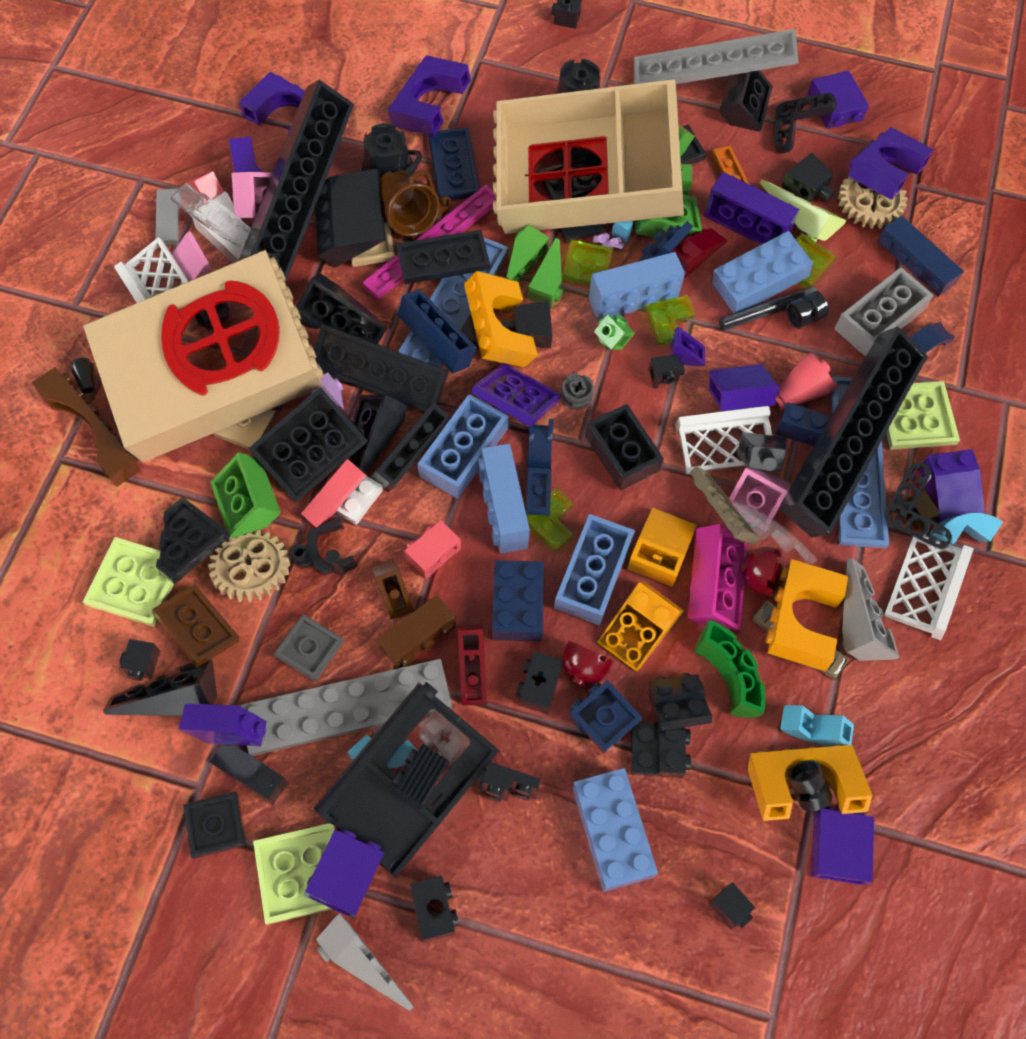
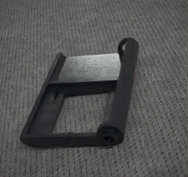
M427 681L424 685L418 682L314 806V810L323 819L332 825L338 826L340 829L352 832L356 835V840L363 843L371 841L381 847L380 851L384 852L380 863L395 878L480 776L482 768L485 769L500 751L435 695L438 691ZM434 709L470 739V744L434 787L424 806L416 811L391 795L395 787L391 782L396 774L386 764L424 716Z

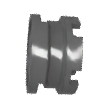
M578 373L567 376L562 385L561 398L563 403L567 407L576 410L587 407L592 401L593 381L588 376L578 375Z

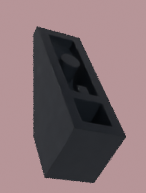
M222 744L210 760L212 765L272 806L289 784L282 775L234 745Z

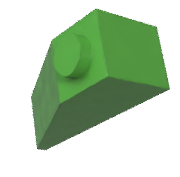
M529 224L515 236L506 279L520 282L548 251L549 237Z
M555 238L530 283L528 291L529 300L534 302L549 300L551 309L556 301H560L563 294V289H561L560 239Z

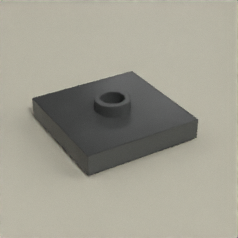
M302 614L273 655L312 681L317 682L345 641L342 637Z

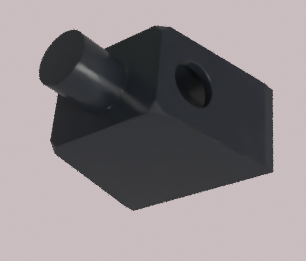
M810 153L786 173L781 186L784 190L809 202L814 201L818 196L828 202L835 194V191L829 187L833 178L832 172L813 153Z
M549 300L514 307V319H501V324L508 330L533 337L536 347L551 348L552 326Z
M741 432L737 454L749 468L779 472L782 470L786 454V437Z

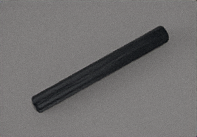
M815 286L722 317L720 318L719 326L722 330H727L785 310L788 303L818 290Z

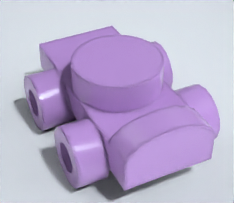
M608 233L595 235L593 243L598 244L600 242L602 243L601 247L613 250L614 247L623 249L625 245L621 243L620 237L610 239Z

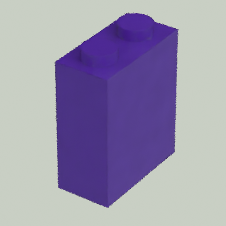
M849 70L812 79L808 91L809 96L824 93L835 95L837 108L832 113L820 116L827 129L864 120L869 104Z
M762 364L709 370V392L721 412L775 405L776 396L779 394V387L777 382H774L770 372H767Z
M185 704L179 730L208 744L261 747L266 733L267 721L236 705Z
M827 806L815 812L811 877L863 886L872 883L874 817L866 816L865 812L842 814L839 808L835 806Z
M341 829L339 832L334 830L305 890L304 896L354 919L384 852L380 851L381 847L371 841L363 843L356 840V835L350 831Z

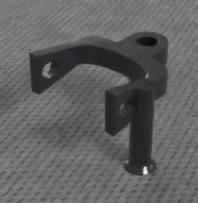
M340 517L311 529L307 534L308 545H296L292 548V560L298 568L303 569L315 565L322 575L334 572L338 575H343L345 569L357 566L353 556L340 560V554L336 550H330L325 555L326 561L331 563V565H326L319 554L318 538L320 535L345 529Z

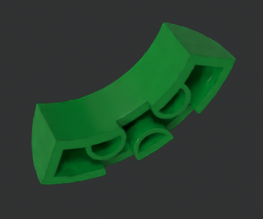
M709 620L700 634L694 652L711 662L722 675L729 691L730 715L742 718H756L762 715L765 709L764 682L761 683L757 670L759 666L749 649L745 650L736 640L737 636L719 623Z

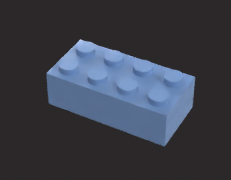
M787 231L714 269L712 284L734 314L751 308L808 278L813 262L792 234Z
M673 252L594 273L591 278L588 300L597 321L606 315L629 314L635 310L651 308L660 303H670L679 298L685 272L676 253Z
M468 394L419 461V477L459 499L478 472V458L482 457V448L496 446L508 430V415Z
M510 444L482 448V457L478 458V474L480 482H483L484 489H482L484 502L488 506L489 525L492 524L493 545L498 546L500 554L528 549L530 529Z
M589 514L555 598L554 609L600 626L635 530Z
M625 768L574 782L572 787L602 891L607 892L654 878L658 871Z

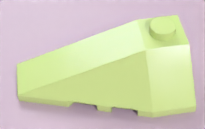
M765 180L760 182L769 194L800 209L795 224L800 230L806 232L805 237L815 242L818 239L826 241L846 222L845 219L823 208L811 205V202L794 196V194Z

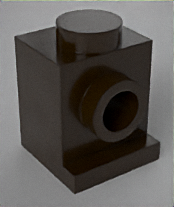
M924 490L913 512L935 522V519L941 513ZM915 495L905 499L904 501H911L915 497ZM916 520L912 523L916 530H925L926 526L923 521Z

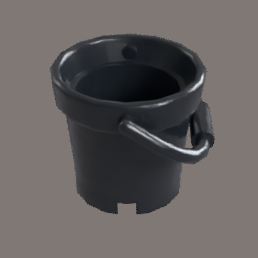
M575 59L569 60L560 69V78L555 94L600 89L601 76L599 75V67L587 59H581V63H574Z
M381 123L371 127L372 132L368 135L367 132L365 133L363 140L364 160L361 171L378 169L380 178L388 171L392 173L399 172L397 169H402L410 175L415 173V170L418 168L417 165L421 162L422 154L418 150H408L403 130L400 132L396 130L393 124ZM409 155L417 156L414 162Z

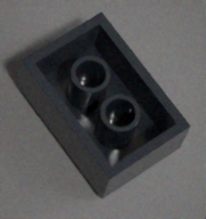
M628 404L587 423L585 437L620 491L660 471L664 458Z

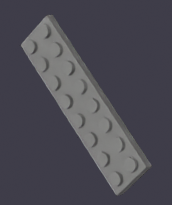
M796 29L634 57V84L675 79L676 84L799 64Z
M441 659L243 704L241 705L242 708L267 721L266 733L261 747L247 746L248 754L256 756L382 726L418 682L424 685L427 681L438 691L435 696L452 709ZM432 709V710H430L426 715L434 714V713H438V712H437L436 710Z

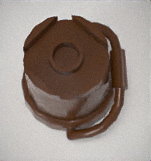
M397 169L399 172L394 173L388 171L380 178L382 205L387 222L396 233L415 240L431 228L439 216L440 202L438 195L434 191L432 178L429 172L425 170H419L412 175L402 169ZM423 175L427 180V184L416 179Z

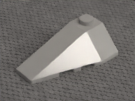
M849 558L847 559L846 576H848L844 597L842 624L843 647L849 655L854 656L860 661L898 659L899 654L891 629L885 630L880 618L884 616L883 610L872 599L875 591L866 570L856 560Z
M338 914L316 939L321 945L317 948V951L326 962L331 959L334 963L402 1007L412 1011L415 1008L347 920L341 914Z

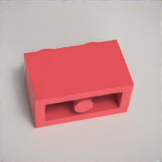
M440 520L436 525L431 524L424 531V535L418 540L414 539L407 545L405 550L406 560L427 579L461 549V539Z

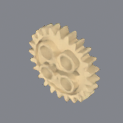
M848 176L841 184L837 199L840 200L839 206L844 207L842 213L848 212V219L854 217L855 224L861 221L862 227L869 224L871 229L877 224L881 229L883 224L887 226L903 215L908 200L907 197H904L906 194L905 190H901L891 200L876 191L871 193L873 189Z
M257 530L255 535L250 532L237 538L229 537L230 541L222 543V549H215L216 555L210 556L212 563L208 565L211 572L209 575L215 588H219L221 595L227 593L230 600L237 595L238 602L247 597L249 603H251L253 596H257L258 600L261 601L263 593L270 597V589L278 591V582L285 583L284 575H289L288 567L290 566L288 551L285 550L283 542L279 543L277 536L271 539L270 532L262 536L261 530Z

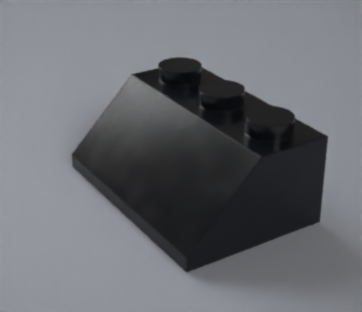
M760 70L729 75L719 110L721 116L732 126L757 132L761 131L773 86Z

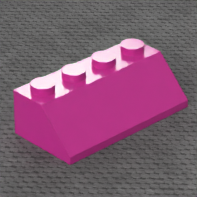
M721 523L697 528L694 541L695 549L692 562L688 619L702 627H705L707 622L712 620L730 631L740 632L745 574H741V566L743 560L747 558L748 543H742L739 539L735 538L731 531Z

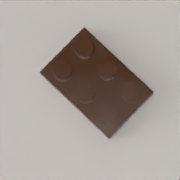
M196 584L152 609V614L196 668L239 642L237 633Z

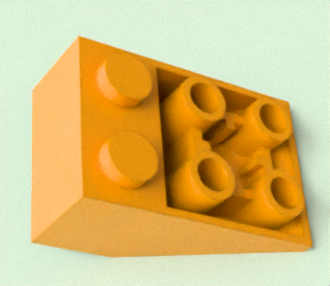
M652 508L634 548L627 570L673 587L697 525Z
M639 582L597 643L638 672L684 610L646 582Z

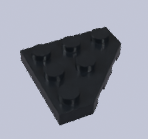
M182 497L164 512L163 520L165 524L164 530L161 531L159 543L160 557L157 559L156 568L160 574L175 585L231 536L228 530Z

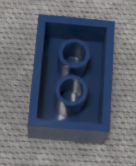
M494 560L492 640L542 641L544 562Z

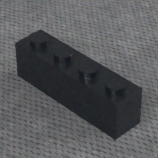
M433 403L373 473L371 478L383 485L387 492L391 491L451 417Z

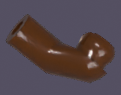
M448 196L439 198V216L434 225L443 219V214L449 209L451 199Z

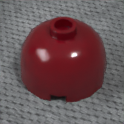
M760 547L750 554L748 560H743L741 574H745L746 583L754 592L774 596L772 590L777 589L782 565L777 563V557L782 558V549Z
M568 641L562 657L565 671L572 675L570 680L582 686L586 682L597 683L602 681L608 675L614 663V660L572 641Z

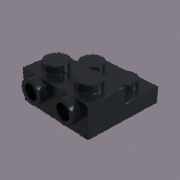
M682 673L678 677L669 679L659 676L653 681H649V698L661 731L712 723V714L705 699V689L698 674Z
M639 722L631 729V775L683 778L686 770L691 768V756L686 754V744L689 745L691 739L690 729L682 727L661 731L659 723Z
M489 762L488 768H482L478 779V789L483 790V793L487 794V799L495 802L507 801L510 791L515 793V797L529 801L530 798L536 799L541 779Z

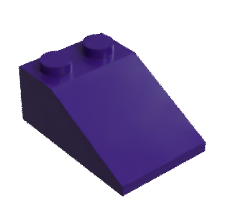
M973 449L928 455L922 463L928 465L932 475L925 489L941 513L936 518L938 524L947 518L969 513L985 514L980 468ZM921 468L919 470L921 477H925L924 468Z

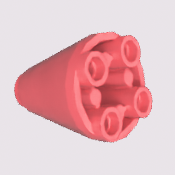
M813 353L806 355L778 386L779 394L776 396L774 406L779 411H782L787 402L799 406L832 393L838 388V385L828 373L831 371L829 365L824 360L819 362Z

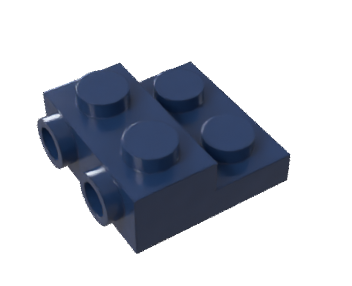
M686 221L682 227L677 225L674 228L671 225L666 231L661 229L653 238L656 242L654 244L649 242L642 250L644 255L638 261L669 254L693 226Z
M608 680L602 685L599 682L588 691L590 696L584 701L581 698L578 699L569 708L571 712L568 717L585 736L588 735L603 753H606L643 719Z

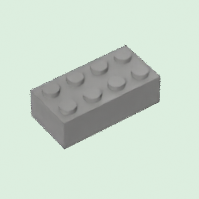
M900 267L842 313L835 326V330L866 357L879 333L897 326L900 329L904 328L927 308L934 295Z

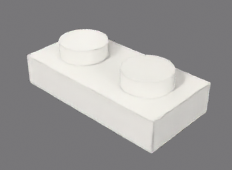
M366 476L337 509V514L357 525L383 491V485Z

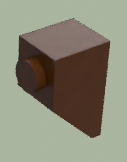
M392 558L371 566L374 580L390 620L414 611L401 572L394 559Z

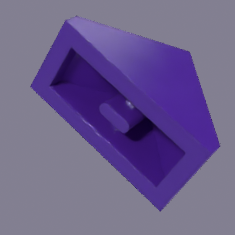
M680 327L675 328L670 346V355L678 354L679 361L687 366H704L705 346Z

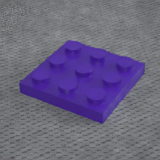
M505 363L476 383L471 392L478 396L480 400L489 402L501 412L508 413L517 418L522 424L529 426L536 423L559 403L562 394Z

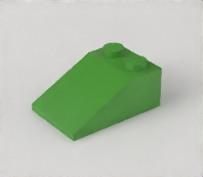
M683 194L684 215L634 220L636 234L654 238L661 229L666 231L671 225L674 228L677 225L682 227L686 221L693 228L685 236L702 232L696 197Z

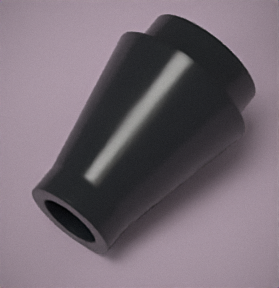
M89 358L73 360L70 370L82 393L93 392L95 390L93 363L90 362Z

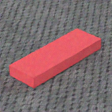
M347 459L301 514L316 528L326 524L366 477V474Z

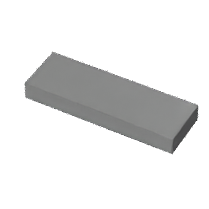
M178 188L157 190L155 240L159 237L165 245L179 244L180 192Z

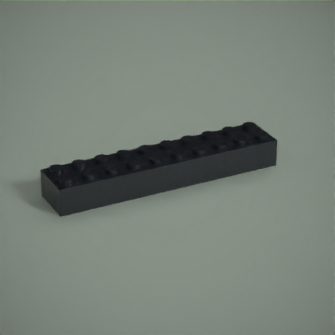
M320 79L307 86L238 260H243L266 250L270 258L275 257L279 268L282 269L286 278L285 284L354 107V103Z
M898 326L878 334L779 506V509L811 538L831 534L928 357Z

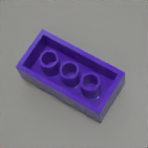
M723 172L711 188L704 217L762 245L787 231L791 233L800 209Z

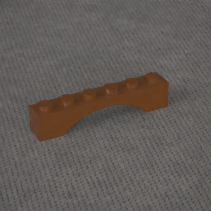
M54 367L32 382L39 395L51 409L75 415L93 429L97 440V462L116 487L140 471L136 464L139 459L123 448L121 437L117 433L114 436L110 432L112 427L105 418L100 420L97 417L99 412L91 402L89 404L84 402L86 399L85 395L78 387L73 389L71 385L74 383L65 372L61 374Z

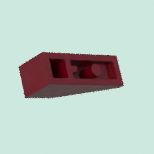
M709 228L688 237L672 250V253H676L685 272L684 279L727 242L714 229Z
M482 624L458 625L462 706L487 704L483 626Z

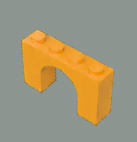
M476 271L464 283L482 359L525 368L538 356L533 337L508 330L498 321L493 311V308L511 312L514 307L523 301L519 282Z
M791 559L787 567H782L779 574V580L782 581L781 587L777 588L774 601L778 603L777 608H773L770 617L773 627L769 629L766 636V643L769 644L767 653L826 671L834 661L837 639L804 628L793 614L792 603L807 599L837 608L845 597L848 576Z
M853 745L750 753L748 773L763 821L790 818L793 801L786 783L788 779L787 773L793 765L804 760H814L821 765L825 779L835 794L842 814L868 812L873 795Z

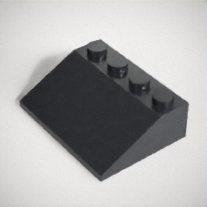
M378 169L331 176L324 182L315 206L318 256L335 268L386 241L380 173Z
M321 386L248 449L292 499L297 502L365 445L368 440L327 389Z

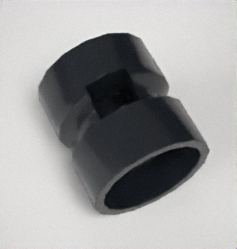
M818 291L796 299L786 306L788 320L796 329H801L812 322L827 317L829 310L826 299Z
M804 760L796 763L789 769L787 773L788 779L803 810L818 811L831 803L833 796L821 765L817 761Z

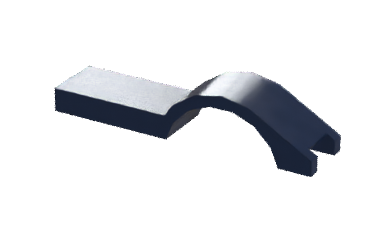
M941 322L922 328L911 336L910 339L927 354L942 343L947 345L955 339V336L950 334Z
M549 419L548 426L535 425V423L530 426L526 515L550 516L553 419Z

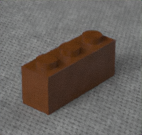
M436 595L377 639L379 648L397 669L401 666L407 667L415 660V656L422 650L424 652L428 651L436 643L435 640L442 635L444 637L449 635L455 629L456 616L440 597Z

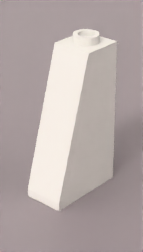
M225 191L191 216L196 229L232 263H235L239 260L249 232L241 218H234V204Z

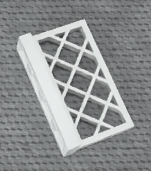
M159 237L126 264L120 261L114 266L137 303L156 296L158 292L163 293L172 289L174 279H181V285L190 282L163 240ZM160 247V258H152L153 252ZM140 262H145L143 272L136 271L134 268ZM151 262L158 263L156 273L149 272ZM164 263L172 264L170 273H162ZM148 277H155L153 287H146ZM161 278H168L166 288H159Z
M769 406L679 417L675 423L676 433L679 434L686 474H691L690 472L695 468L691 467L690 457L693 453L705 460L698 467L707 471L746 467L743 461L733 456V453L739 447L740 441L728 433L732 428H739L743 432L753 433L750 430L754 425L763 424L764 435H772L769 416L771 415ZM715 430L723 436L717 444L706 437L709 431ZM693 433L700 438L695 447L686 442L685 434ZM724 438H727L736 445L731 453H728L719 446ZM702 440L714 448L708 457L697 449ZM715 450L727 457L724 463L717 464L710 459Z
M913 537L884 617L932 633V638L941 640L946 631L974 548L964 545L961 549L950 545L945 549H935V547ZM916 542L927 545L930 551L919 555L915 548ZM946 551L955 555L953 560L943 563L938 553ZM934 556L938 566L928 569L922 559ZM918 561L923 571L912 575L908 565ZM942 570L946 580L936 583L931 573ZM926 576L931 586L920 589L915 579ZM911 582L916 592L904 595L900 586ZM935 590L939 601L929 604L924 593ZM919 596L924 606L913 610L908 600ZM903 602L909 611L901 615L892 612L893 605ZM927 610L932 618L931 624L921 622L916 614Z

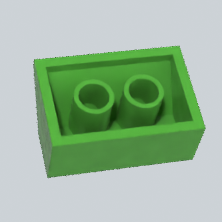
M238 452L211 481L223 521L232 538L266 528L281 513L264 466L256 457Z

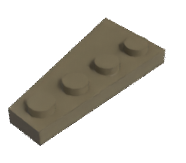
M696 466L690 472L695 479L693 481L694 484L707 496L706 499L718 512L733 536L742 543L747 542L755 545L761 539L707 470Z

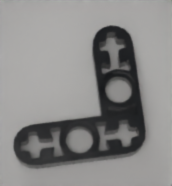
M824 93L779 104L776 109L774 131L776 150L779 153H787L793 149L796 120L832 113L837 108L835 95ZM811 105L809 109L801 110L804 106ZM784 125H790L789 128L785 130L780 129Z
M922 462L914 463L908 469L886 508L885 520L892 527L937 549H945L952 544L953 537L950 530L913 512L932 476L928 465ZM921 468H924L926 476L918 479L917 485H921L919 489L913 484L907 483L908 480L914 482L916 475L913 472L915 470L919 471ZM907 488L914 490L915 497L911 501H904L901 498L903 490ZM897 510H900L902 517L908 519L909 514L912 517L908 520L906 528H903L902 526L905 523L899 519L893 522L890 513H896ZM916 520H921L925 523V530L921 533H914L911 530V525ZM932 525L935 527L932 529L934 533L941 534L945 532V537L948 540L937 544V539L929 534V539L924 537L929 533L930 526Z

